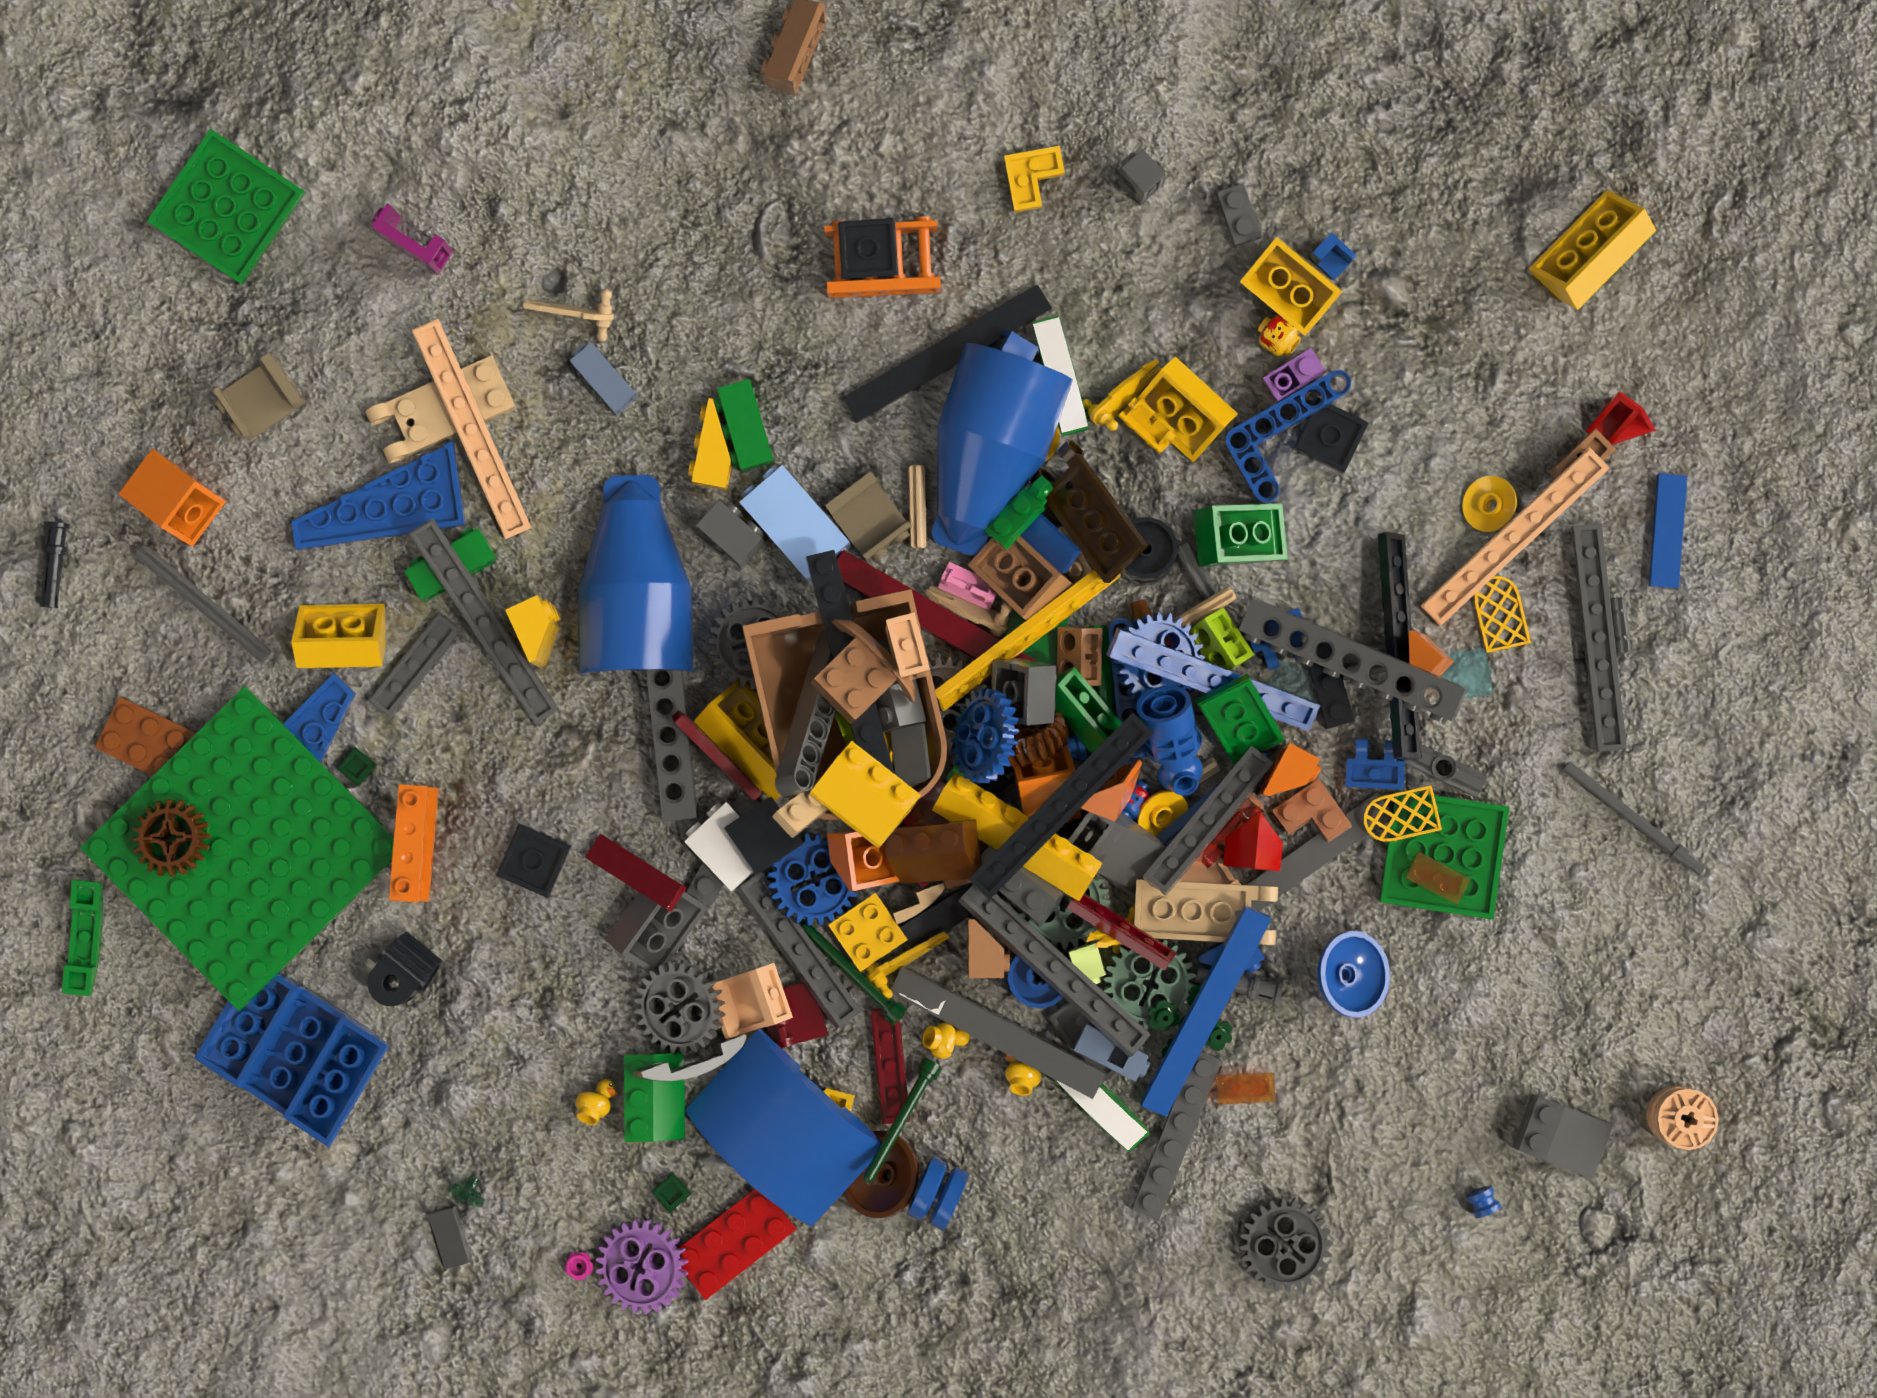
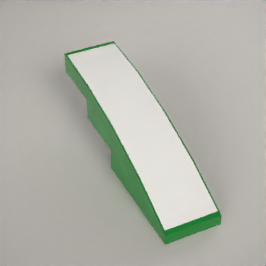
M1059 315L1032 322L1042 365L1073 379L1058 423L1061 436L1064 437L1089 430L1080 389Z
M1055 1080L1091 1118L1128 1152H1131L1151 1133L1113 1090L1109 1091L1103 1083H1101L1095 1097L1091 1099Z

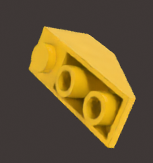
M708 398L707 405H702L699 421L704 423L702 432L696 433L694 449H697L698 452L696 461L691 460L688 477H692L693 485L727 491L732 460L714 400Z

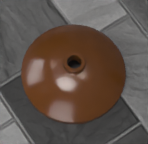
M888 1131L872 1132L883 1141ZM898 1136L874 1181L866 1183L863 1180L865 1169L844 1191L850 1205L864 1216L888 1218L901 1212L912 1200L918 1185L919 1168L913 1149L907 1141ZM889 1171H891L890 1180L887 1177Z

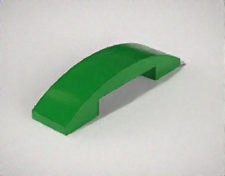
M73 879L69 907L73 910L68 964L64 965L62 994L92 996L102 940L103 885L102 882Z

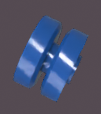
M1014 954L1010 961V972H1007V980L1010 990L1018 1001L1028 1007L1041 1009L1053 1006L1063 998L1044 979L1041 981L1034 980L1033 973L1035 971L1017 954Z
M932 1156L925 1171L921 1173L918 1179L917 1189L907 1215L917 1220H922L925 1218L930 1206H933L930 1225L944 1231L962 1195L969 1172L955 1167L950 1171L946 1181H942L946 1171V1162Z

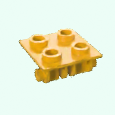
M876 893L828 925L860 972L908 940Z

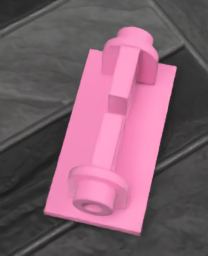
M951 562L948 563L938 588L987 610H990L997 595L979 575Z

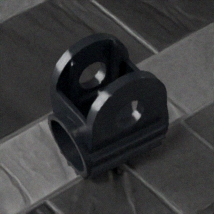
M405 932L378 955L377 959L379 962L372 969L368 977L369 993L376 1002L384 1006H397L407 1003L418 993L422 995L434 979L442 959L409 932ZM392 975H395L399 980L397 990L390 985Z

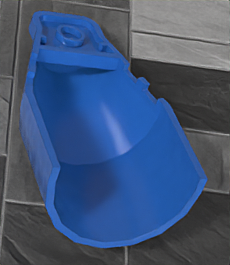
M965 343L938 422L937 515L932 527V536L937 544L967 555L976 556L989 542L990 537L985 533L984 529L1029 484L1034 474L1045 463L1073 382L1072 378L1052 368L1007 352L979 344Z
M613 476L604 484L602 511L577 589L580 676L586 675V673L615 670L655 669L694 672L692 587L661 505L660 484L652 476Z

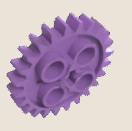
M640 1219L634 1220L632 1225L627 1221L622 1224V1229L616 1227L612 1229L613 1235H608L604 1238L608 1245L599 1247V1250L604 1255L596 1258V1261L603 1264V1267L596 1270V1273L604 1274V1278L598 1283L599 1285L607 1284L608 1288L605 1290L604 1295L610 1293L615 1295L612 1300L613 1304L620 1300L623 1301L621 1309L623 1311L632 1305L633 1314L639 1312L641 1307L644 1314L651 1312V1308L657 1312L662 1309V1304L668 1306L672 1303L670 1297L675 1299L680 1295L676 1288L685 1286V1283L679 1278L688 1275V1271L681 1269V1266L688 1263V1260L680 1258V1254L686 1249H677L675 1245L679 1242L680 1238L671 1240L669 1237L672 1229L662 1232L661 1222L652 1228L651 1219L646 1220L643 1226ZM631 1240L635 1241L638 1244V1254L634 1253L631 1250ZM649 1243H651L652 1249L649 1253H647L649 1249ZM656 1253L663 1255L665 1259L664 1266L656 1262ZM644 1260V1262H643V1264H642V1266H641L638 1262ZM620 1267H624L628 1271V1280L621 1277ZM642 1267L646 1269L645 1271L640 1273ZM636 1279L635 1290H633L632 1284L633 1281ZM645 1279H649L654 1284L653 1292L646 1289Z

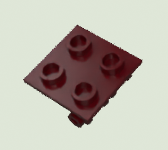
M800 983L784 987L783 990L793 1018L767 1027L770 1038L779 1047L785 1048L793 1044L828 1036L822 1008L805 984Z

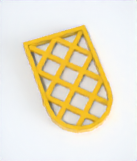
M1494 576L1490 579H1497L1494 585L1490 582L1486 583L1487 586L1491 587L1487 596L1479 593V591L1474 594V608L1486 653L1531 643L1521 596L1516 585L1505 577ZM1501 580L1510 585L1506 592L1497 587ZM1512 588L1515 592L1516 599L1509 595ZM1494 590L1503 595L1499 604L1489 599ZM1478 596L1484 599L1480 607L1478 605ZM1506 598L1515 602L1511 611L1502 607ZM1487 602L1496 607L1491 616L1482 611ZM1517 607H1519L1521 618L1513 614ZM1499 609L1508 614L1503 623L1494 618ZM1481 615L1489 619L1485 626H1483ZM1511 617L1520 622L1515 631L1506 626ZM1491 622L1500 626L1496 635L1487 630ZM1522 625L1524 628L1525 637L1518 633ZM1503 629L1512 633L1508 642L1499 638ZM1485 634L1493 638L1489 646ZM1515 636L1524 641L1511 644ZM1496 640L1501 644L1505 645L1502 647L1491 649Z
M1432 785L1390 795L1385 794L1372 800L1366 806L1363 814V824L1366 831L1374 839L1380 841H1397L1442 830ZM1426 790L1421 798L1412 793ZM1429 792L1432 805L1424 800ZM1406 794L1402 802L1393 798L1395 796ZM1410 796L1419 801L1414 810L1405 805ZM1387 798L1382 807L1375 803ZM1390 800L1399 805L1395 814L1385 809ZM1422 803L1431 808L1426 818L1417 813ZM1372 805L1380 810L1375 819L1367 815ZM1402 808L1411 812L1406 822L1397 817ZM1383 812L1392 817L1387 826L1378 822ZM1433 812L1437 825L1429 820ZM1414 815L1423 820L1419 829L1409 824ZM1367 819L1372 821L1370 827H1368ZM1394 820L1404 825L1399 834L1390 829ZM1426 823L1434 827V829L1422 831ZM1375 824L1384 829L1380 837L1371 832ZM1407 827L1416 832L1402 836ZM1387 832L1396 836L1394 838H1384Z

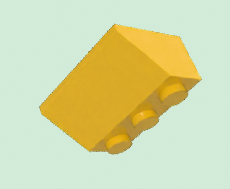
M1279 237L1273 240L1240 281V283L1304 336L1308 334L1343 292V290Z
M1176 356L1159 371L1137 398L1138 400L1142 399L1155 411L1150 420L1155 422L1160 416L1175 429L1173 432L1177 436L1171 443L1193 463L1238 414Z
M536 595L506 609V613L529 663L542 668L547 664L560 627L557 621L561 620V617L554 604L552 605L547 599L544 600Z
M385 604L299 605L291 641L296 668L382 667L386 649Z
M853 741L834 760L809 793L878 849L908 815L921 796Z

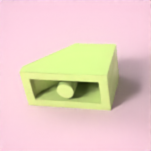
M1095 942L1066 950L1069 960L1095 984L1101 982L1100 977L1106 974L1099 950L1095 947Z

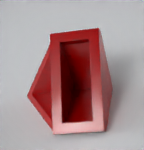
M1621 391L1608 400L1586 430L1587 433H1590L1597 429L1611 445L1656 431L1643 407Z
M1261 812L1225 837L1223 866L1280 871L1283 842Z

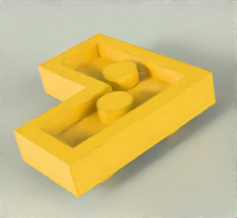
M1060 146L1004 156L1014 213L1042 208L1038 180L1065 175Z

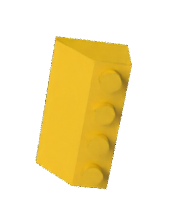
M1606 190L1534 262L1529 270L1560 301L1578 310L1641 247L1656 229L1645 208Z
M737 680L711 701L694 722L768 798L772 797L776 801L781 795L775 786L776 772L758 694L751 690L747 683L743 688H739V680Z

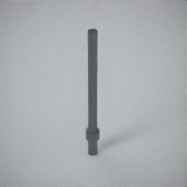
M1569 761L1564 766L1563 771L1670 853L1669 857L1678 864L1683 863L1698 876L1705 870L1706 867L1688 854L1689 850L1681 844H1675L1572 762Z

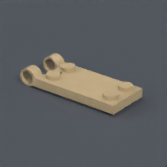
M493 355L461 369L485 422L516 408ZM435 381L386 403L374 405L365 411L371 425H377L392 417H396L406 440L393 443L383 449L389 464L398 462L458 434ZM409 419L415 421L413 426L407 425Z
M1137 879L1134 925L1153 938L1225 942L1238 918L1235 916L1236 910H1242L1244 905L1251 907L1252 900L1278 901V887L1178 881L1167 896H1165L1146 880ZM1266 929L1259 944L1276 945V930Z

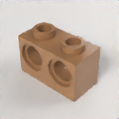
M1595 429L1585 436L1548 473L1556 479L1589 447L1603 461L1616 449Z
M1058 627L1057 674L1075 667L1090 686L1101 685L1102 628Z

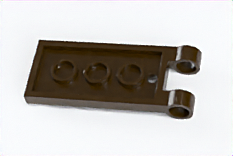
M1068 439L1057 451L1059 456L1067 463L1069 469L1055 481L1050 472L1044 468H1039L1031 478L1030 483L1033 484L1040 476H1043L1051 483L1054 489L1046 497V503L1102 581L1110 583L1148 547V544L1085 460L1081 447L1073 440ZM1070 482H1072L1073 488L1069 489L1068 487Z

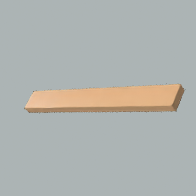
M439 319L413 329L414 337L504 538L508 539L531 529V524Z
M1589 447L1420 606L1441 626L1610 467Z

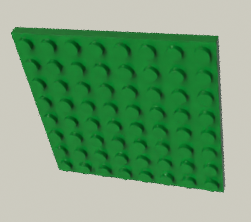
M244 686L118 809L80 849L238 1011H241L392 862L394 836L247 686ZM167 799H173L175 805L179 800H183L186 807L190 804L196 806L194 814L198 812L204 814L199 823H209V827L204 829L203 833H208L212 836L210 839H204L203 844L209 845L210 849H201L200 851L205 856V860L200 861L195 858L194 860L198 867L191 869L187 866L188 872L186 875H181L177 870L176 877H169L168 872L164 876L157 875V868L153 872L148 871L147 865L149 862L140 864L138 861L143 853L135 854L133 852L134 848L140 846L139 843L131 842L132 837H139V832L134 831L132 827L142 826L137 817L139 815L148 817L145 811L146 807H152L156 811L155 802L162 801L165 805ZM176 814V821H179L180 829L183 832L191 833V828L187 821ZM165 817L155 824L151 834L158 833L161 830ZM171 834L165 838H160V840L172 842L176 841V838H183V836ZM191 842L182 845L177 860L187 853ZM151 843L156 855L162 860L167 861V855H164L162 846L158 843Z

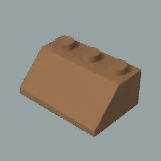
M794 0L792 7H786L782 17V22L785 23L781 33L776 32L771 44V48L774 51L770 59L765 58L760 73L763 74L765 85L796 96L827 21L825 3Z
M968 918V977L1004 978V972H1010L1009 953L1004 952V948L974 918Z

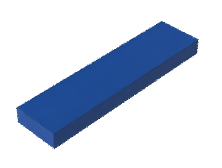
M1657 474L1648 587L1679 588L1688 476Z

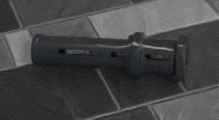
M44 521L43 526L46 527L45 543L41 545V550L45 555L39 607L58 608L63 555H66L68 550L65 547L66 530L70 528V524Z

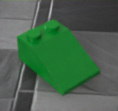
M1282 503L1217 505L1193 511L1199 567L1288 560Z

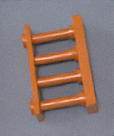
M917 217L912 222H895L899 276H889V279H878V277L861 278V280L850 281V279L842 280L838 222L840 221L830 222V226H824L825 237L834 238L835 278H833V282H827L828 299L941 293L940 276L934 277V273H931L929 232H938L937 220H931V217ZM918 233L920 273L917 274V278H906V275L903 274L901 234Z
M399 784L389 900L430 902L439 788Z

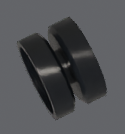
M1152 517L1136 518L1131 522L1148 544L1146 552H1151L1149 554L1141 553L1120 574L1129 583L1139 586L1154 585L1164 580L1173 568L1178 552L1177 538L1172 529L1161 520Z

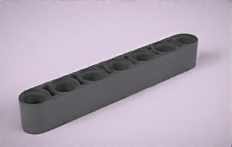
M825 629L821 630L818 635L775 778L776 789L783 797H792L812 789L836 709L810 684L833 660Z

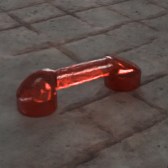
M1258 805L1236 811L1203 851L1201 863L1206 868L1211 867L1224 853L1218 845L1241 822L1244 824L1257 813H1263L1264 811Z

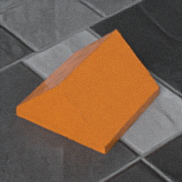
M1409 631L1410 664L1441 676L1454 660L1427 635L1417 631ZM1410 679V688L1412 689V681Z
M1140 759L1121 766L1081 809L1115 822L1133 794L1142 766Z

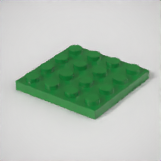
M210 128L147 222L243 285L306 192Z
M1396 789L1395 793L1403 792L1404 790ZM1412 792V793H1414L1415 795H1417V796L1420 797V798H1421V797L1423 796V794H1424V793ZM1406 794L1395 796L1394 798L1402 802ZM1428 794L1424 800L1432 805L1430 794ZM1434 795L1442 830L1397 841H1387L1379 902L1494 920L1510 807ZM1410 796L1405 805L1414 810L1419 801ZM1393 802L1392 814H1395L1399 807L1395 802ZM1422 803L1417 813L1426 818L1431 808ZM1402 808L1397 817L1406 822L1411 812ZM1433 812L1429 820L1437 825ZM1414 815L1409 824L1419 829L1423 820ZM1394 820L1390 829L1399 834L1404 825ZM1426 823L1422 831L1434 829V827ZM1407 827L1402 836L1416 832ZM1391 833L1388 834V838L1396 837Z

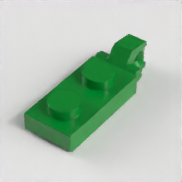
M1040 476L1031 486L1027 485L984 529L985 533L1007 550L1045 510L1046 497L1054 489L1051 483L1043 476Z

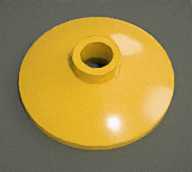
M1493 475L1484 476L1474 481L1465 492L1462 505L1463 514L1473 528L1483 532H1494L1505 527L1514 516L1517 497L1512 485L1505 479ZM1493 501H1496V508L1494 510H1491V503Z
M1169 790L1158 792L1147 799L1142 805L1137 816V824L1157 837L1158 834L1188 810L1187 802L1184 797Z

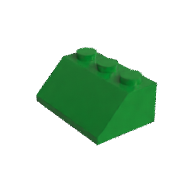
M671 1052L627 1053L624 1055L625 1142H656L685 1139V1079L676 1081L646 1080L634 1077L632 1072L657 1062H668L670 1070L685 1065V1054H682V1052L674 1054Z

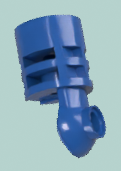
M1166 685L1153 688L1142 695L1136 705L1138 718L1154 733L1145 742L1147 755L1153 762L1161 764L1158 770V781L1163 788L1178 795H1189L1197 789L1198 782L1203 773V765L1200 759L1194 756L1200 748V739L1197 733L1190 695L1186 690L1177 686Z

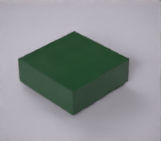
M354 747L336 769L355 785L361 787L378 764L357 747Z
M674 1172L651 1191L669 1213L692 1194Z

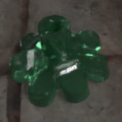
M469 1176L466 1184H453L448 1190L450 1194L457 1195L455 1201L462 1204L467 1200V1203L472 1206L482 1207L484 1204L482 1195L476 1190L480 1180L474 1176Z

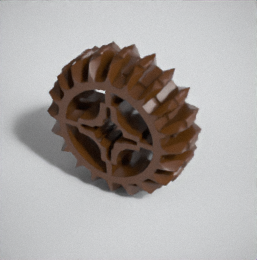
M1054 711V723L1036 725L1017 723L1014 725V729L1019 730V733L1014 735V739L1018 744L1012 745L1015 755L1009 756L1008 760L1012 766L1019 764L1025 766L1030 763L1034 765L1038 761H1045L1048 757H1054L1056 752H1061L1063 747L1068 744L1067 740L1069 739V730L1062 714Z
M167 799L165 805L162 801L155 802L156 811L152 807H146L145 811L148 817L143 815L137 817L142 826L132 827L134 831L139 832V837H132L131 842L139 843L140 845L134 848L133 852L135 854L143 853L138 860L139 863L145 864L149 862L147 870L153 872L157 868V875L164 876L168 872L169 877H176L177 870L181 875H186L188 872L187 866L191 869L198 867L194 860L195 858L200 861L205 860V856L200 853L201 849H210L209 845L203 844L204 839L212 837L211 834L203 833V830L209 827V823H199L204 814L202 812L194 814L196 806L190 804L186 807L183 800H179L176 805L173 799ZM176 814L187 821L191 828V833L183 832L180 829L179 821H176ZM165 817L161 830L158 833L151 834L155 824ZM171 834L183 836V838H176V841L172 842L160 840V838H165ZM191 842L187 853L177 860L182 845ZM151 843H158L162 846L164 855H167V861L162 860L156 855Z

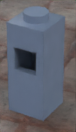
M592 343L587 346L582 344L572 353L573 358L570 360L572 365L617 416L638 399L636 393Z
M1087 1023L1084 1024L1073 1046L1074 1051L1135 1082L1138 1076L1141 1078L1145 1076L1150 1062L1146 1061L1148 1058L1146 1053L1137 1050L1132 1057H1129L1099 1029Z

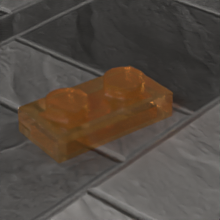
M1420 852L1417 853L1405 876L1406 879L1455 905L1459 903L1471 880Z
M1273 1072L1216 1075L1218 1105L1276 1102Z

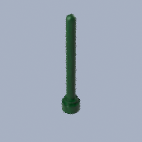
M806 922L801 924V927L811 941L883 1009L884 1019L891 1026H894L906 1014L908 1009L901 1002L890 1001L871 981L812 925L807 926Z
M922 1058L917 1067L918 1079L863 1175V1180L866 1183L874 1181L927 1084L937 1080L942 1068L934 1061Z

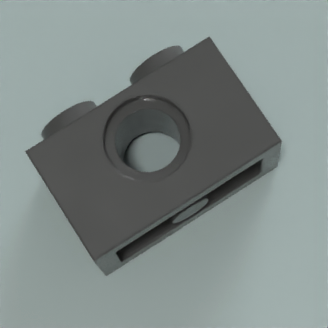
M1143 149L1137 154L1134 151L1131 152L1121 162L1123 166L1119 169L1121 172L1118 181L1140 205L1162 187L1166 174Z

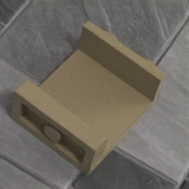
M270 352L260 358L263 364L224 390L218 387L213 390L217 396L214 402L223 414L228 412L233 420L230 425L238 437L244 436L250 441L307 403L278 359Z
M871 471L825 505L826 510L866 562L871 559L874 562L878 561L888 553L885 548L893 542L899 545L910 536L908 531L912 525L901 515L880 487Z

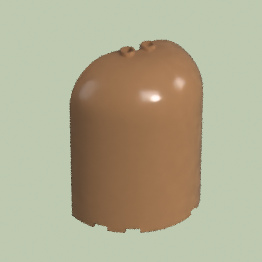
M912 589L855 601L849 605L854 623L863 628L877 642L888 640L885 632L887 619L915 612L925 650ZM820 611L801 616L795 614L742 626L776 775L818 635L824 629ZM930 670L927 676L916 679L926 721L922 722V724H925L931 778L911 787L921 795L919 799L927 794L937 783L943 772L947 757L946 736ZM835 714L815 781L824 775L834 760L847 747ZM797 795L792 796V797H787V798H788L789 801H790V800H792L794 797H796ZM830 810L819 817L825 820H841Z

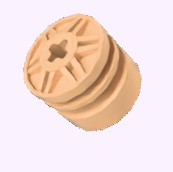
M1678 1085L1664 1087L1655 1093L1648 1103L1646 1113L1648 1127L1656 1138L1668 1145L1686 1150L1701 1148L1710 1142L1717 1131L1719 1121L1717 1109L1708 1096L1700 1091ZM1683 1114L1691 1118L1689 1123L1681 1120Z

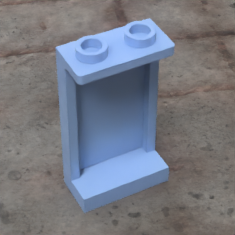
M783 465L778 469L774 466L762 476L764 481L757 487L751 485L741 494L743 499L739 503L808 582L811 577L805 559L806 556L834 550L837 557L850 546V542Z

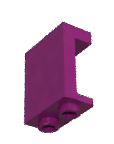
M386 204L384 209H378L372 219L374 223L372 228L377 234L392 246L439 275L454 252L446 241L435 234L427 247L424 248L395 229L402 218L391 205Z

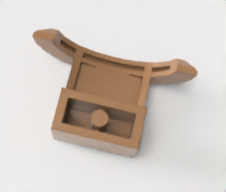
M834 619L832 623L841 632H846L855 639L810 684L850 724L895 681L900 685L903 695L913 704L915 702V686L909 676L900 677L897 662L888 651L854 622L845 619Z

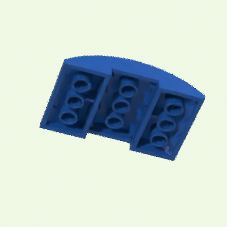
M279 973L241 1011H238L229 1001L226 1003L194 1059L236 1087L244 1088L283 1114V1118L327 1147H330L389 1045L369 1028L334 1004Z
M759 1028L685 1111L709 1144L741 1177L778 1207L812 1227L868 1167L882 1140L845 1106L840 1108L800 1071L801 1066Z

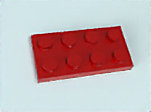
M753 1189L679 1247L686 1249L680 1254V1258L688 1260V1263L682 1265L681 1269L688 1271L686 1276L702 1297L707 1300L797 1230V1227L783 1209L766 1198L758 1190Z

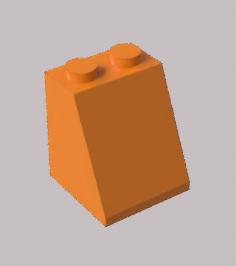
M153 448L118 493L159 527L192 547L227 502Z
M1068 745L1064 746L1061 752H1056L1054 757L1046 758L1045 761H1038L1034 765L1030 763L1025 766L1021 764L1013 766L1021 812L1030 817L1075 772ZM1081 808L1066 823L1071 822L1073 819L1082 818Z

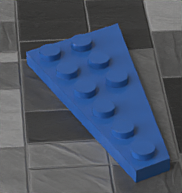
M451 441L443 447L363 485L362 488L352 493H347L339 497L340 499L324 507L321 506L292 521L295 550L297 551L407 535L432 518L435 519L440 529L466 526L455 444Z
M333 673L283 724L322 762L356 693L336 673Z

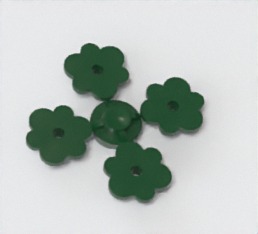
M1196 984L1191 987V995L1187 998L1188 1005L1191 1006L1201 985ZM1162 999L1156 1003V1007L1149 1009V1015L1151 1016L1149 1025L1153 1029L1160 1028L1162 1031H1168L1170 1026H1175L1179 1023V1029L1185 1016L1180 1020V1016L1177 1013V1005L1169 1004L1167 1000ZM1218 1020L1205 1046H1211L1215 1051L1222 1050L1225 1043L1232 1041L1230 1034L1232 1031L1231 1024L1227 1021L1220 1022ZM1173 1038L1169 1039L1167 1046L1162 1049V1057L1167 1052Z

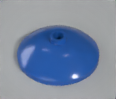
M1347 931L1337 934L1330 939L1321 952L1317 976L1320 991L1327 1004L1340 1015L1351 1018L1364 1017L1377 1010L1387 995L1390 983L1389 963L1379 943L1363 932Z

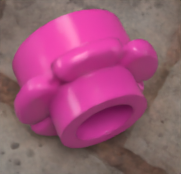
M585 1252L571 1253L567 1257V1264H565L567 1275L575 1280L585 1279L586 1275H590L593 1271V1263L590 1261L591 1257ZM577 1263H581L582 1267L577 1268Z

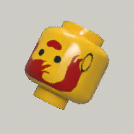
M1276 315L1272 319L1266 317L1258 328V331L1261 333L1259 344L1277 357L1285 354L1289 356L1301 341L1300 331L1280 315Z

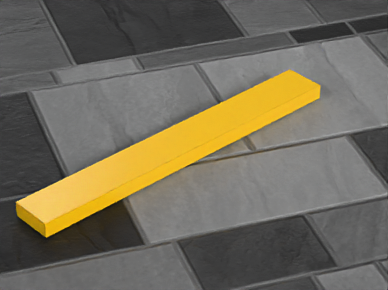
M1095 570L1091 571L937 688L935 693L939 708L942 711L947 710L992 675L993 660L1014 659L1119 579L1121 574L1110 583H1104Z

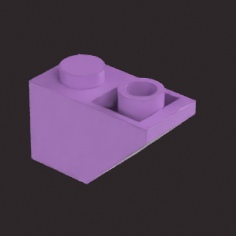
M1312 348L1265 376L1263 380L1276 401L1280 402L1320 379L1326 373V370Z

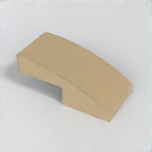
M941 883L916 892L920 903L893 913L896 923L899 924L926 909L945 889L944 884Z

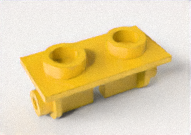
M1134 397L1118 416L1130 429H1133L1151 448H1154L1160 454L1177 436L1173 432L1175 429L1160 416L1155 422L1150 420L1155 411L1142 399L1138 400Z

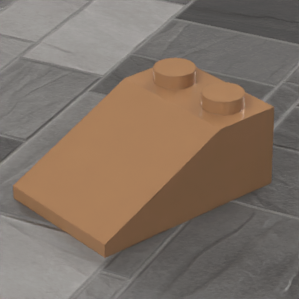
M1021 536L1007 550L991 538L968 564L977 575L1025 620L1031 618L1073 585Z

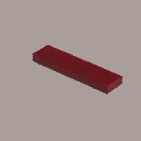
M678 710L672 716L674 723L754 801L761 795V790L681 710Z
M599 834L585 856L592 863L670 912L673 911L687 888L602 834Z
M1086 894L1082 896L1080 901L1073 898L1067 907L1073 913L1164 971L1176 955L1174 950Z
M882 1008L871 1009L882 1124H891L908 1097L901 1023L899 1020L894 1026H891L884 1019L885 1015L882 1013Z

